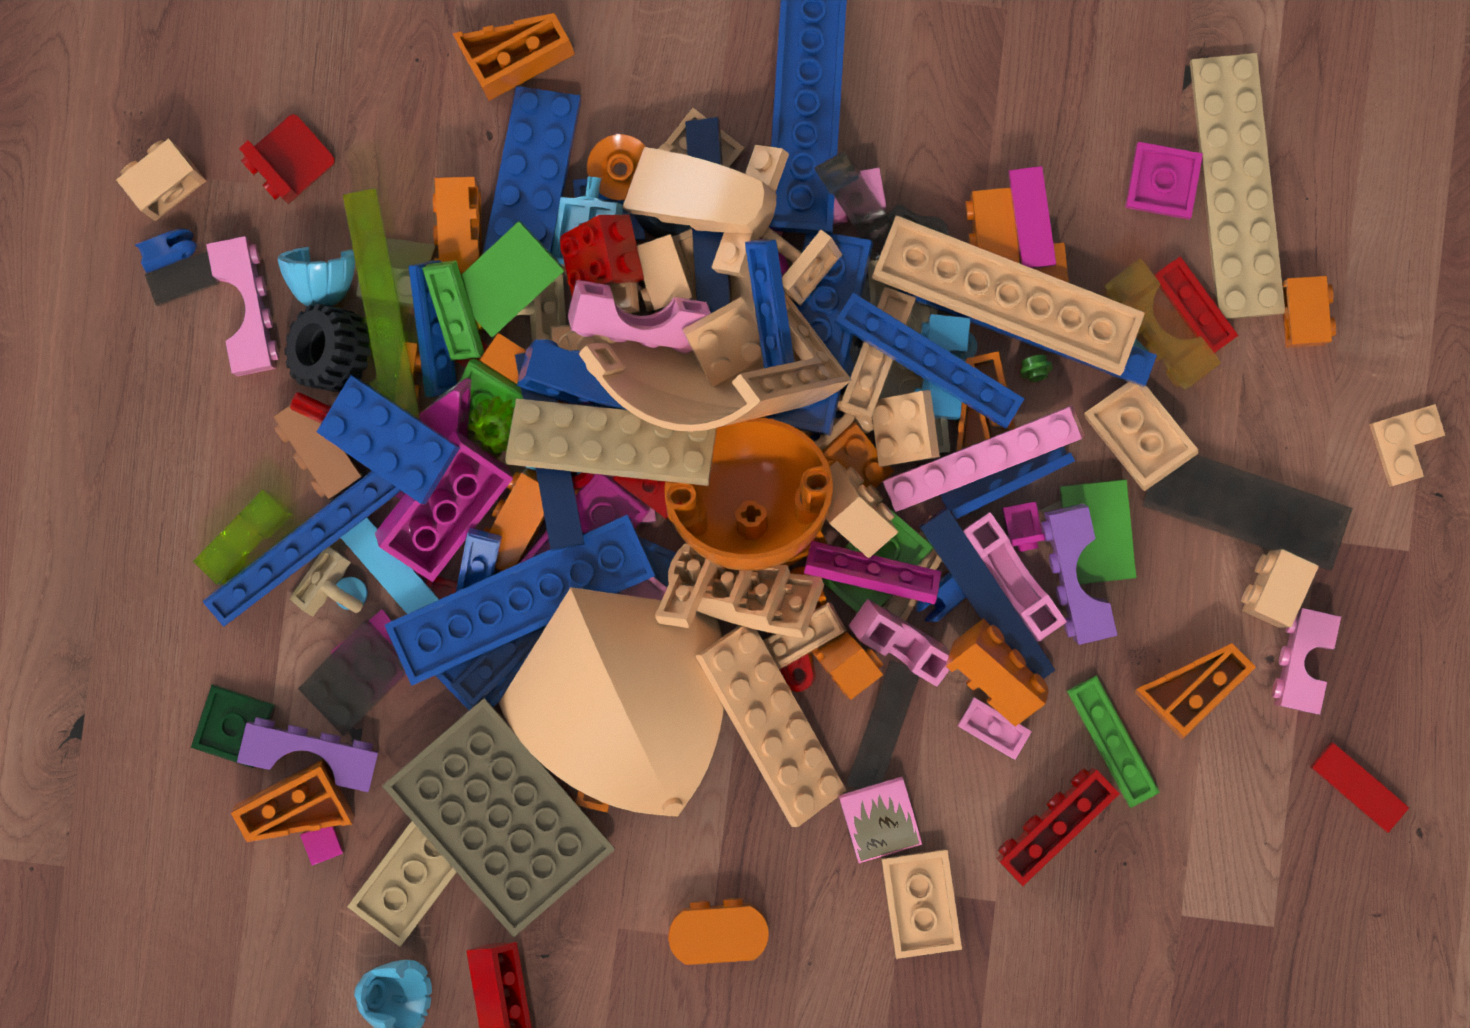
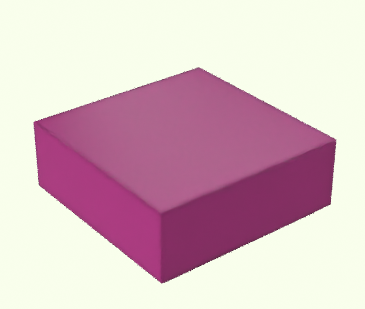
M334 826L321 828V830L308 831L300 835L312 866L344 853Z

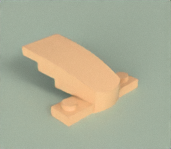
M755 145L744 174L696 157L644 147L622 208L628 213L656 217L661 222L690 225L697 231L724 232L711 268L721 274L745 278L749 268L745 242L759 240L768 229L776 208L777 194L775 192L789 154L783 148Z
M686 543L677 551L671 561L668 571L669 585L655 616L659 624L690 628L696 611H699L714 618L744 627L804 638L824 583L822 577L791 574L787 565H778L755 571L728 569L705 559Z

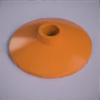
M616 134L602 139L594 146L588 157L587 173L588 176L602 179L599 193L602 196L617 201H624L626 199L643 149L646 147L640 140L629 135ZM624 164L627 167L626 173L623 175L616 174L614 172L615 166Z

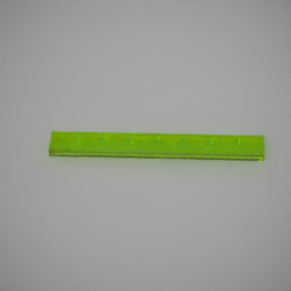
M373 188L343 194L380 393L421 420L377 189Z

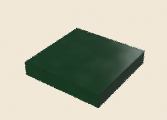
M212 684L191 748L237 763L246 723L248 721L255 722L256 717L271 720L276 704ZM242 764V765H245V766H248V767H251V768H255V766H250V765Z

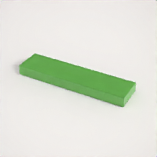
M1097 675L1067 690L1068 696L1129 808L1160 793Z

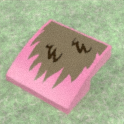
M903 777L838 795L858 863L922 845Z

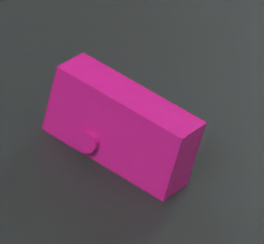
M456 430L452 432L448 439L461 448L426 505L420 504L405 493L375 532L378 546L431 582L435 580L466 540L469 529H474L513 479L507 465Z

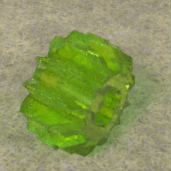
M500 395L494 396L491 400L489 398L483 399L471 411L469 417L472 419V422L469 423L468 429L476 432L472 441L480 440L482 442V450H488L491 447L494 454L501 453L503 450L507 451L514 413L512 399L503 402Z

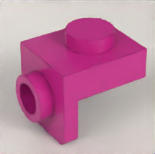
M1036 502L1002 508L1007 536L1012 546H1018L1019 552L1039 548L1038 541L1045 540V535L1042 534Z

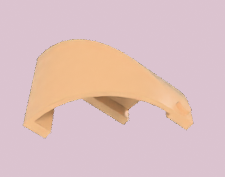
M748 268L745 278L730 275L732 302L742 297L757 325ZM785 291L784 295L795 362L764 368L763 360L714 387L709 383L693 351L681 353L672 347L659 345L657 348L644 346L640 342L627 340L626 342L612 344L601 342L586 345L579 353L586 364L587 370L596 377L604 389L621 406L646 422L676 431L693 432L709 430L809 406L833 395L852 381Z
M570 588L501 698L499 705L503 715L528 751L547 769L575 789L603 803L621 809L645 814L678 817L695 793L708 769L720 732L724 706L695 657L722 638L718 620L696 611L690 628L659 624L655 615L662 600Z

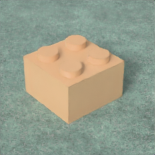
M169 138L165 142L160 140L154 143L147 150V156L139 162L133 161L121 170L122 175L116 179L139 210L154 221L158 220L206 182V179L183 150Z
M671 234L637 246L644 275L642 280L646 287L640 289L647 312L654 311V313L661 311L674 297L693 300Z
M836 461L830 467L833 481V500L826 519L829 524L865 556L870 558L898 533V530L891 521L895 516L881 502L883 497L872 485L866 488L862 484L864 480L855 469L850 467L846 470Z
M1283 549L1269 551L1267 555L1262 554L1255 568V572L1258 573L1254 585L1249 584L1242 596L1241 602L1245 603L1242 611L1278 628L1292 627L1319 566Z

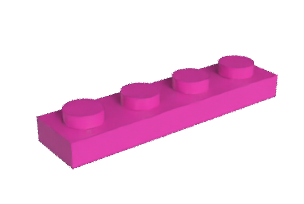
M811 541L804 574L931 604L936 602L941 571L874 555L868 558L862 552Z

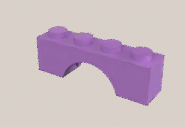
M1081 503L1044 512L1046 521L1041 522V527L1045 535V541H1051L1053 553L1049 554V562L1053 574L1058 573L1061 584L1056 586V593L1060 605L1066 606L1068 617L1065 618L1067 622L1064 624L1067 637H1073V640L1078 645L1118 636L1111 604L1105 599L1086 594L1077 579L1076 566L1078 558L1083 549L1096 539L1089 507Z
M259 717L255 718V722L248 721L246 723L237 763L270 770L276 761L287 753L300 750L310 751L318 754L328 762L334 773L336 785L369 792L379 752L372 749V743L354 740L353 745L340 742L341 736L321 732L320 737L307 735V728L295 725H288L287 730L274 727L275 721Z

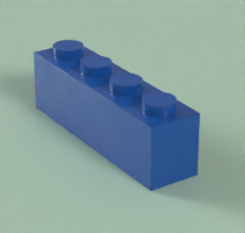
M535 339L526 349L517 386L569 404L627 410L587 370L585 362L579 355L581 351H568L558 347V344L554 341L547 339Z

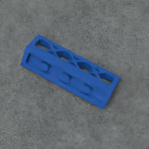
M1063 446L940 494V497L945 507L949 509L956 520L1075 462L1071 452L1067 454Z

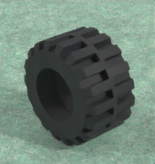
M322 304L310 305L305 308V312L300 311L297 315V320L292 321L290 333L287 334L285 340L287 341V346L284 348V355L287 356L285 363L286 367L290 369V376L296 379V382L300 385L331 392H341L350 375L361 379L363 376L362 371L363 369L366 370L368 366L367 359L371 354V349L369 348L371 337L367 334L368 326L362 322L363 318L352 311Z

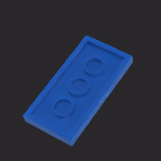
M350 375L317 430V433L420 504L425 505L461 448L352 375Z

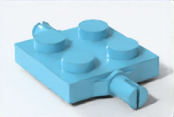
M587 177L585 196L577 198L560 197L552 255L561 265H565L560 249V236L597 215H622V204L605 202L598 198L601 178Z

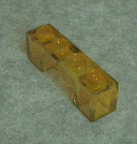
M1140 258L1105 285V288L1108 290L1105 295L1111 300L1145 313L1137 335L1142 334L1148 342L1146 349L1150 353L1156 354L1155 360L1159 361L1161 359L1169 369L1166 371V374L1176 387L1181 385L1186 390L1220 365L1221 361L1202 337L1179 339L1169 335L1159 326L1154 316L1153 301L1160 283Z

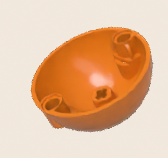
M760 417L718 427L709 486L665 481L667 514L684 541L702 557L714 564L741 571L772 568L797 556L821 530L833 500V481L830 466L816 443L802 431L789 424Z

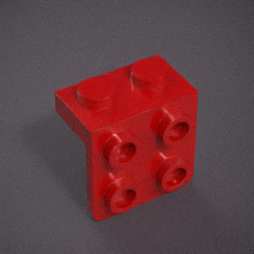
M295 114L289 115L255 146L247 140L238 148L245 156L240 160L253 176L259 172L264 177L266 182L262 186L274 200L281 197L287 204H290L335 164L333 155Z
M597 215L560 236V249L572 297L577 280L608 285L610 283H636L644 279L630 215Z

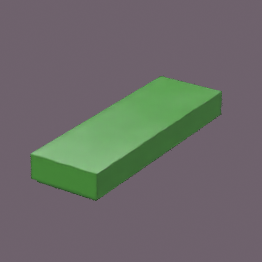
M457 261L427 264L422 269L451 361L481 357L485 352Z

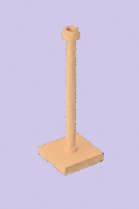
M667 143L662 144L658 148L677 153V148L673 145L669 146ZM769 227L761 237L763 240H776L778 252L793 263L783 275L782 282L784 291L799 306L802 305L817 284L842 256L833 239L822 230L819 231L802 253Z

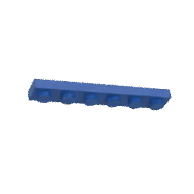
M852 293L834 322L1005 429L1024 401V398L855 293Z

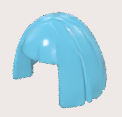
M309 247L293 249V251L289 250L278 256V264L286 284L297 300L307 307L310 305L315 306V304L332 307L346 296L351 286L356 261L355 250L342 251L340 259H331L327 263L325 261L311 262Z
M399 960L381 965L365 973L354 990V997L360 1014L374 1028H421L425 1022L424 1016L428 1015L426 1010L430 1008L431 997L429 995L432 993L431 980L429 977H426L428 974L426 968L415 960Z

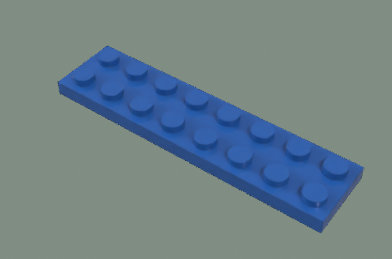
M780 0L771 147L783 148L789 156L775 192L777 194L774 217L769 225V228L773 231L818 234L822 230L828 235H832L847 0Z
M629 514L583 534L585 545L555 551L550 549L385 624L384 626L411 686L546 626L570 588L617 594L656 576Z

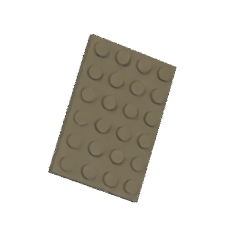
M483 698L382 785L386 792L513 937L615 850V847L545 766L521 743L511 727L486 698Z

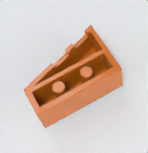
M475 177L434 178L433 211L437 215V225L433 228L434 245H438L439 258L434 260H442V262L456 260L460 274H462L483 255L481 187Z

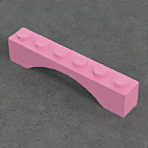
M1070 405L980 443L891 476L884 480L883 483L893 508L897 512L1078 441L1085 434L1073 405Z

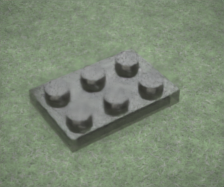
M366 620L298 689L341 735L345 736L395 687L406 673L394 646L369 620Z

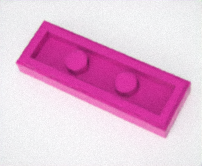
M1038 166L1009 170L1008 175L1021 264L1032 269L1055 266L1056 259L1043 168Z

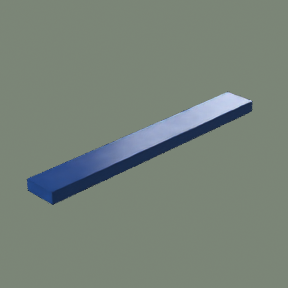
M371 470L204 598L203 603L221 625L225 627L401 490Z

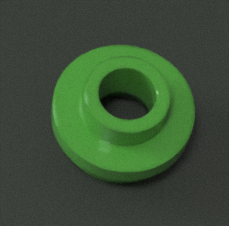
M1046 355L1032 356L1021 362L1022 369L1020 374L1022 378L1029 379L1030 382L1042 381L1053 370V365L1047 360Z

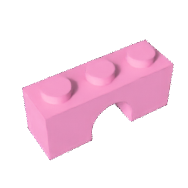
M869 599L866 600L849 624V627L859 641L884 656L888 652L905 663L911 672L938 687L949 671L945 666L950 651L944 644Z
M1304 608L1299 609L1292 627H1286V633H1290L1287 646L1282 647L1279 656V665L1283 667L1280 679H1275L1272 688V697L1276 698L1274 705L1320 715L1327 682L1316 680L1309 676L1305 670L1304 661L1308 652L1316 647L1323 649L1335 648L1341 621L1340 616Z

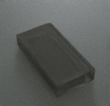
M207 252L145 274L156 306L164 305L220 284L212 276Z

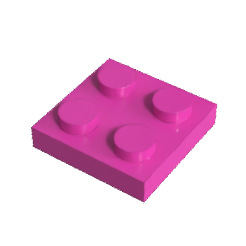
M1138 142L1135 148L1125 208L1190 220L1192 218L1203 153Z

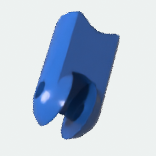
M177 228L135 244L142 255L141 264L145 272H152L192 256L197 248V244L191 241L193 233L186 228Z
M949 572L940 579L938 595L935 604H933L936 608L927 615L925 622L935 623L940 621L966 598ZM917 600L916 611L924 610L931 603Z

